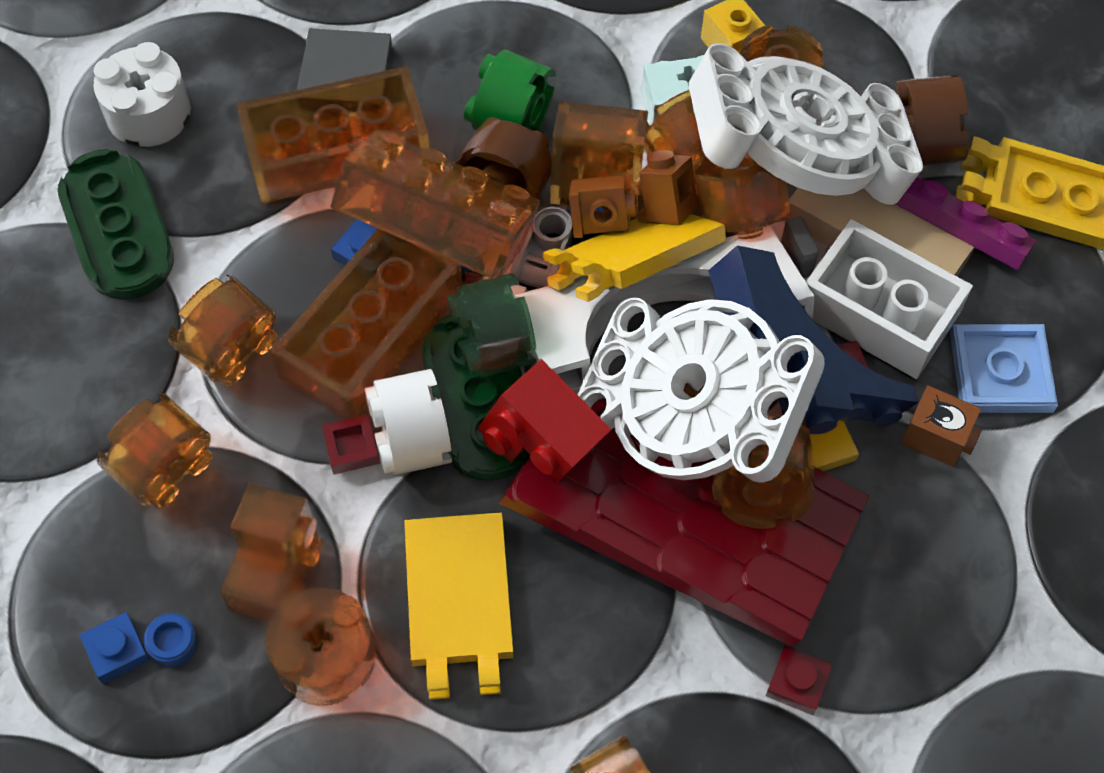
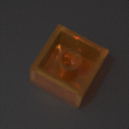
M559 101L553 133L550 204L570 206L569 192L571 180L625 175L626 190H635L636 206L638 209L639 172L643 168L648 110ZM600 206L604 210H611L606 206Z

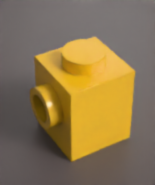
M725 0L704 10L701 39L708 48L716 43L730 46L738 51L748 62L762 55L767 27L744 0Z

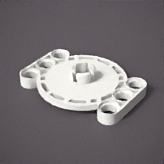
M630 298L618 305L614 311L577 395L590 408L597 400L606 398V409L600 418L611 429L615 427L625 450L640 465L662 477L679 480L706 478L729 469L734 465L738 471L752 481L764 483L775 478L784 467L823 373L825 362L823 354L809 339L793 335L780 342L771 326L750 308L732 301L705 300L689 303L660 318L657 311L644 300ZM639 312H644L645 319L641 327L636 331L628 332L627 326L631 317ZM721 312H730L735 314L729 316ZM753 323L761 328L767 339H758L749 331ZM808 351L809 358L805 367L798 372L788 373L787 363L790 357L796 352ZM625 355L626 362L623 369L618 374L609 376L608 369L612 360L617 356ZM685 384L695 391H699L704 386L702 391L694 398H691L683 391ZM787 397L789 399V407L785 415L777 420H768L767 412L771 403L778 398ZM633 434L640 441V452L636 449L630 435ZM767 444L769 455L765 463L756 468H749L748 456L752 449L758 445ZM658 456H661L669 461H673L675 468L659 466L654 462ZM716 458V460L702 466L691 467L692 463Z

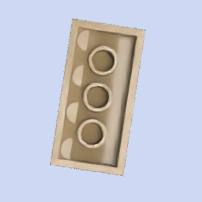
M797 188L787 202L783 222H786L787 219L801 216L812 237L829 247L833 245L850 219L955 276L959 275L976 249L895 204L889 205L877 201L864 188L853 194L839 196L817 194Z

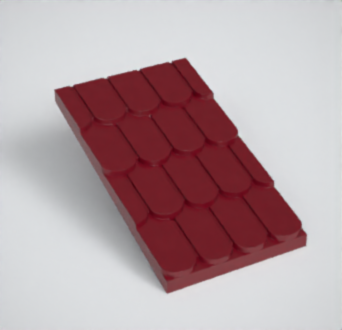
M606 398L597 400L591 407L599 417L606 409ZM614 427L559 482L551 475H546L539 471L529 456L498 503L773 638L793 646L802 641L810 624L809 622L813 618L827 588V583L830 581L845 550L844 547L847 545L861 516L860 513L869 499V495L803 460L797 463L788 457L780 473L772 480L764 483L752 481L738 471L734 465L729 469L706 478L679 480L662 477L640 465L625 450ZM633 434L630 435L636 449L640 452V441ZM761 444L752 449L748 456L749 468H756L765 463L769 455V447ZM658 456L654 462L659 466L675 468L673 461H669L661 456ZM716 458L692 463L691 467L702 466L716 460Z

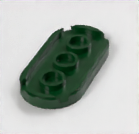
M109 149L91 151L76 158L67 167L69 172L65 175L64 179L61 176L58 184V197L88 281L98 292L115 299H134L153 292L164 283L171 273L174 264V251L143 167L130 155L126 157L119 155L116 150Z
M468 310L446 315L433 325V330L429 333L428 337L426 335L422 344V360L424 370L431 369L436 379L437 385L431 387L433 397L441 399L451 444V452H448L452 458L451 464L461 473L474 479L494 481L507 478L521 470L530 454L524 450L510 463L504 455L494 453L486 445L483 434L478 430V427L500 396L523 376L512 337L502 323L498 320L496 323L494 320L487 318L484 313Z

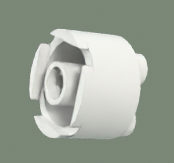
M152 42L141 43L137 47L122 50L107 59H102L95 65L94 92L108 128L118 140L126 143L125 139L138 142L139 146L151 147L170 141L184 128L183 122L187 114L190 116L191 104L178 64L169 54L161 51L157 44Z
M431 369L373 381L374 386L364 388L369 413L373 418L375 428L380 426L382 428L381 432L374 433V439L379 460L382 461L385 474L393 472L395 476L452 463V458L448 453L451 452V444L441 399L433 397L431 386H435L437 383Z

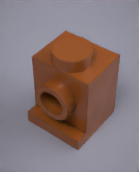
M669 150L652 152L647 156L648 165L639 172L638 190L643 197L644 207L637 213L638 221L679 225L698 206L692 156L674 155Z
M625 175L571 180L569 201L574 238H583V234L627 231L629 229V218L637 217L635 190H626ZM600 206H606L611 209L608 211H595Z

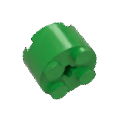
M506 49L502 50L496 57L487 54L482 61L478 74L482 82L477 95H473L465 107L464 120L471 122L474 131L483 125L488 118L492 117L520 124L529 130L531 128L539 131L549 110L555 89L554 86L548 84V77H556V71L553 68Z

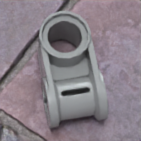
M547 207L537 212L524 243L514 258L509 282L518 285L524 284L537 289L548 286L547 277L556 274L560 264L553 265L545 262L543 252L554 248L565 250L573 246L572 218L567 211L560 207ZM551 233H556V234H559L560 236H559V237H555V238H550V237H547V236H545V235L551 234Z

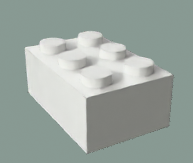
M850 219L806 281L814 294L813 321L850 342L857 340L860 348L915 379H918L960 315L973 287L970 283Z

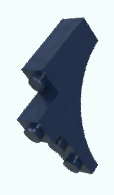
M737 245L708 270L716 300L732 301L750 308L771 326L780 342L793 335L803 336L809 339L823 354L825 362L823 373L799 429L808 430L810 434H823L833 430L839 420H863L874 422L878 426L890 425L899 421L903 417L902 413L919 403L914 385L897 382L870 370L849 356L827 337L814 323L793 294L781 272L774 252ZM721 312L729 316L735 314L730 312ZM753 323L749 331L758 339H767L761 328ZM799 351L790 357L787 363L788 373L798 372L805 367L809 358L808 351ZM781 397L778 398L782 415H785L789 407V399Z

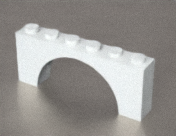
M771 226L727 237L725 242L624 289L612 286L604 290L599 297L589 302L577 298L575 291L577 287L583 286L587 282L588 276L576 278L571 285L560 291L546 286L512 295L516 330L532 367L542 359L578 394L591 365L590 355L593 347L606 330L618 305L630 298H640L649 305L669 301L716 300L708 270L737 245L774 252L786 282L812 320L814 294Z

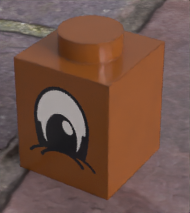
M927 385L901 444L954 467L962 452L971 455L982 432L981 428L974 426L981 408Z

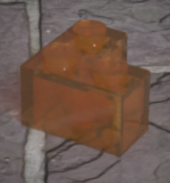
M248 483L230 527L239 548L220 594L229 611L285 626L290 612H297L300 608L305 593V584L302 581L308 566L314 567L319 559L322 539L319 538L316 529V519L312 517L307 498Z

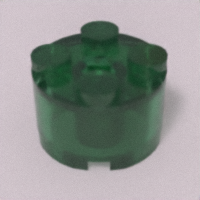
M513 273L457 286L456 294L447 296L451 319L453 323L458 322L464 336V340L457 342L464 368L469 367L471 375L477 374L480 379L536 364L537 358L527 352L536 349L535 335L525 297L515 298L511 286L519 285Z

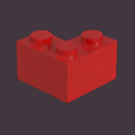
M542 359L500 396L478 427V430L483 434L486 445L494 453L504 455L511 463L526 450L530 454V459L535 467L542 473L551 475L557 482L563 479L612 430Z

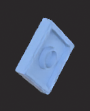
M1044 324L952 325L949 333L959 399L981 408L980 413H1054L1058 407Z

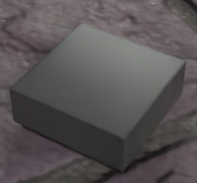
M801 216L786 220L781 244L802 277L805 278L812 274L819 250L804 219Z

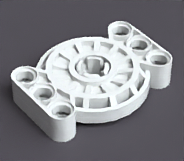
M719 43L712 44L707 49L689 81V90L702 149L705 156L711 162L722 168L733 169L738 167L748 154L762 168L795 187L817 194L834 196L853 194L864 188L874 199L889 205L898 203L923 169V162L902 101L894 90L883 84H869L862 96H860L847 83L816 65L777 56L759 57L747 62L738 51L730 46Z

